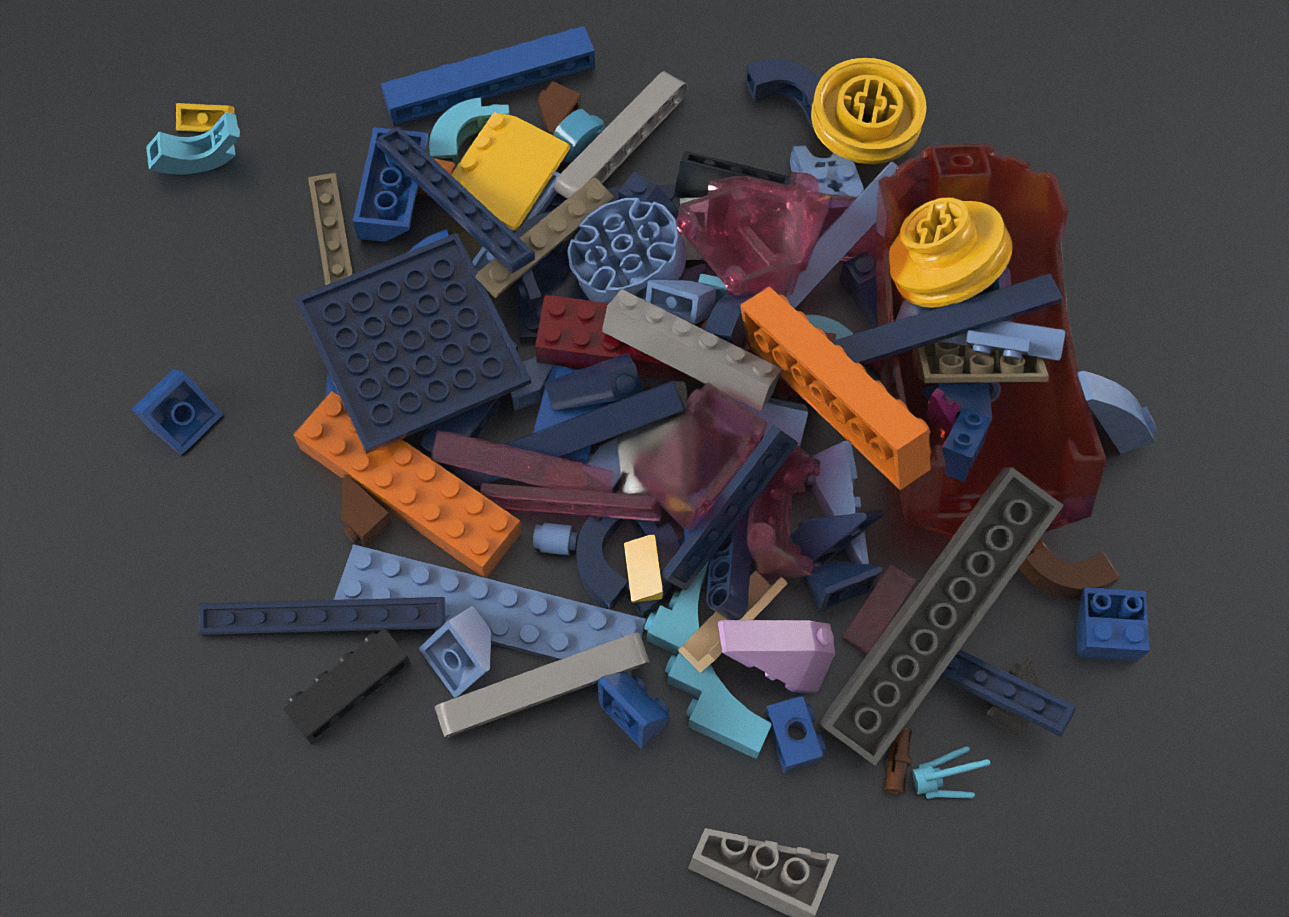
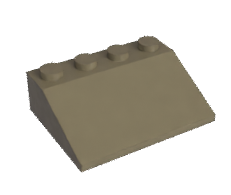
M941 341L912 350L914 373L924 383L1048 382L1049 379L1043 358L1022 355L1021 359L1004 357L1003 352L991 350V354L973 352V347Z

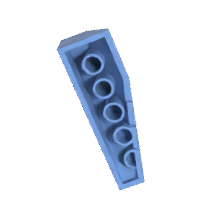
M1087 371L1077 373L1087 403L1120 454L1155 443L1152 433L1157 432V428L1147 406L1141 407L1138 400L1129 390L1114 381Z

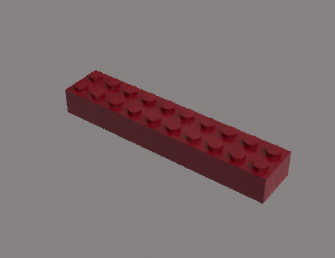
M550 295L544 296L535 344L536 361L538 363L583 369L629 353L635 363L638 375L641 377L707 385L602 332L609 303ZM709 318L693 325L704 330ZM824 332L830 341L836 340V334ZM745 336L741 349L759 357L747 346ZM779 376L774 395L802 398Z

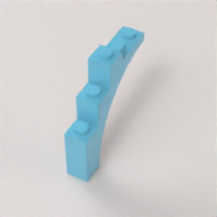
M707 562L687 590L682 589L681 593L675 591L668 606L670 609L660 605L656 614L651 612L644 627L648 631L647 641L678 655L677 657L672 655L664 672L668 673L667 684L699 698V700L693 698L687 709L686 716L690 717L688 727L757 759L772 724L748 710L732 696L717 677L711 664L700 673L678 651L699 629L698 601L709 563Z

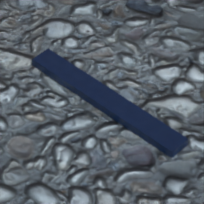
M399 126L375 139L376 145L512 274L535 260V252Z
M1049 273L969 298L957 304L953 303L831 342L835 346L840 345L854 363L858 362L863 366L967 333L968 330L974 331L1060 304L1063 296Z
M672 380L457 461L454 467L460 480L474 489L681 412L685 409L675 381Z
M445 597L198 603V635L383 630L384 628L386 630L440 629L445 624Z

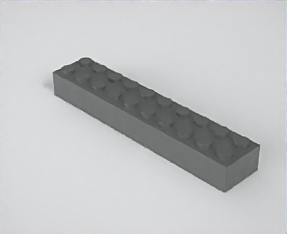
M1003 468L819 721L821 726L876 766L1064 505L1014 468Z

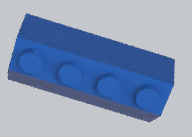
M373 127L353 217V224L358 239L386 242L408 231L410 228L418 184L377 147L375 140L392 129ZM403 130L424 151L426 150L428 133Z

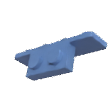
M1002 321L974 331L968 330L967 333L942 340L941 342L973 347V352L991 354V350L1003 352L1004 357L1021 359L1022 355L1059 361L1066 333L1064 330Z

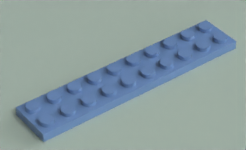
M354 544L334 600L445 597V623L473 605L491 629V644L554 661L639 632L642 638L646 623L644 618ZM633 670L628 671L627 673L631 676Z

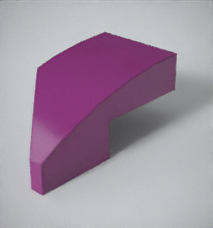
M936 388L929 401L927 419L950 433L957 420L955 416L961 406L946 397L942 390Z

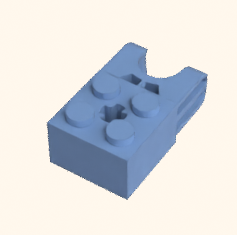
M805 145L792 147L790 167L798 188L797 195L810 232L828 230L864 191L854 161L844 159L833 152L830 158H818L812 155Z

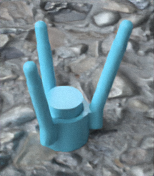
M965 746L928 763L918 764L917 769H912L916 792L918 795L925 793L926 799L936 797L972 799L975 797L973 792L938 790V787H943L942 777L989 766L991 762L986 759L940 770L937 767L969 752L970 748Z

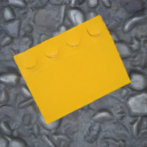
M494 112L451 175L510 230L516 231L571 147L568 143L516 116Z

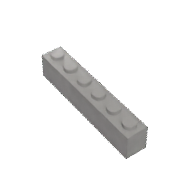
M623 289L607 305L602 332L759 411L764 408L773 395L782 368Z

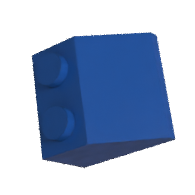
M176 369L169 372L131 409L152 432L180 455L189 449L223 415L221 410L185 372Z

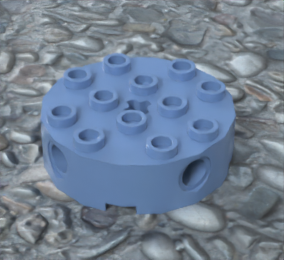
M624 198L604 204L587 215L580 223V230L575 235L574 240L571 239L567 250L569 267L577 278L580 288L590 301L610 303L621 289L646 301L648 280H678L682 276L687 259L684 239L679 233L677 222L664 205L654 201L653 203L640 202L639 198Z

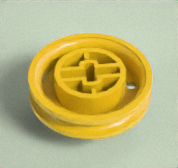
M850 59L829 69L818 82L812 104L811 120L817 137L836 155L857 163H884L904 155L916 143L926 115V100L918 82L903 68L881 59ZM863 114L870 115L869 123L862 121Z
M939 198L918 207L905 219L900 228V234L889 250L887 268L899 293L908 302L928 308L943 307L953 303L957 304L979 294L1002 274L1012 255V240L1005 228L1001 215L990 205L976 201H961L955 198Z

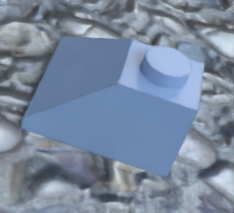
M473 605L448 620L418 648L454 698L460 696L490 670L491 629Z

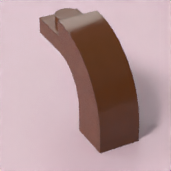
M1041 538L1019 567L1021 572L1034 585L1050 594L1064 598H1081L1084 587L1109 589L1120 578L1104 552L1083 562H1067L1054 556L1046 548Z

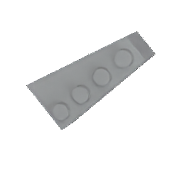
M705 828L688 869L790 917H815L839 855L811 852V849L797 847L796 849L781 846L777 842L767 840L762 842L748 839L747 836Z

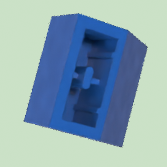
M1084 587L1082 589L1076 623L1077 657L1139 661L1150 651L1146 591Z

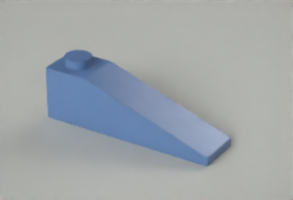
M848 440L843 441L811 456L809 466L805 467L804 470L805 481L807 485H811L813 495L824 515L830 517L860 513V496L857 497V495L853 494L855 488L854 479L857 478L851 443ZM863 532L848 544L844 550L852 563L869 565L865 532Z

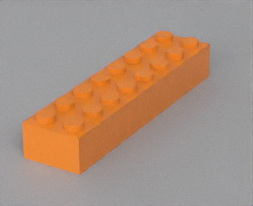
M768 287L740 304L747 346L761 359L782 368L779 376L899 490L931 470L930 430L926 422L912 415L900 399L893 398L880 381H874L860 363H854L840 345L835 346L827 338L821 328H815L802 311H796L784 295H778L771 287Z
M333 391L329 393L293 434L302 451L339 477L343 478L347 474L383 508L481 577L487 578L522 534L520 520L404 440H398L366 454L340 397Z

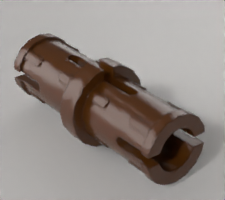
M902 728L890 746V754L886 755L885 762L888 763L886 786L884 788L886 792L905 794L907 767L911 766L912 760L909 757L912 730L909 728Z

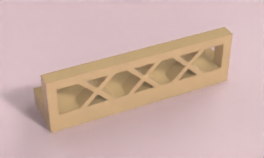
M755 571L750 576L747 611L740 620H754L788 583L780 577L774 584L770 585ZM717 612L678 650L700 673L722 653L718 622L727 619Z

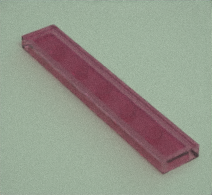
M441 430L437 431L431 461L602 501L608 500L614 470Z
M482 483L480 490L482 495L502 509L660 521L662 514L656 496Z

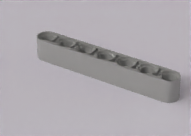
M665 71L661 72L559 175L554 187L555 192L568 199L594 177L602 184L680 104L686 95L687 83Z
M637 632L440 703L434 708L444 737H449L596 684L602 676L637 669L650 663L641 635Z

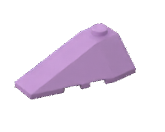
M721 620L718 622L723 654L749 668L757 667L765 672V677L770 680L778 679L786 684L785 688L792 692L818 693L836 654L830 624L810 620Z

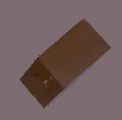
M553 81L546 90L543 89L537 101L544 130L553 135L559 124L569 114L581 109L580 94Z
M346 474L342 478L341 520L345 526L343 533L354 544L359 541L367 548L392 524L389 513Z

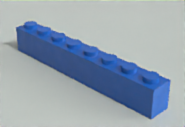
M585 26L551 36L547 35L526 43H519L505 49L494 50L477 57H469L463 61L444 64L438 68L424 72L420 71L403 78L392 79L381 83V88L392 123L395 125L450 109L454 105L474 98H481L482 100L595 67V50Z

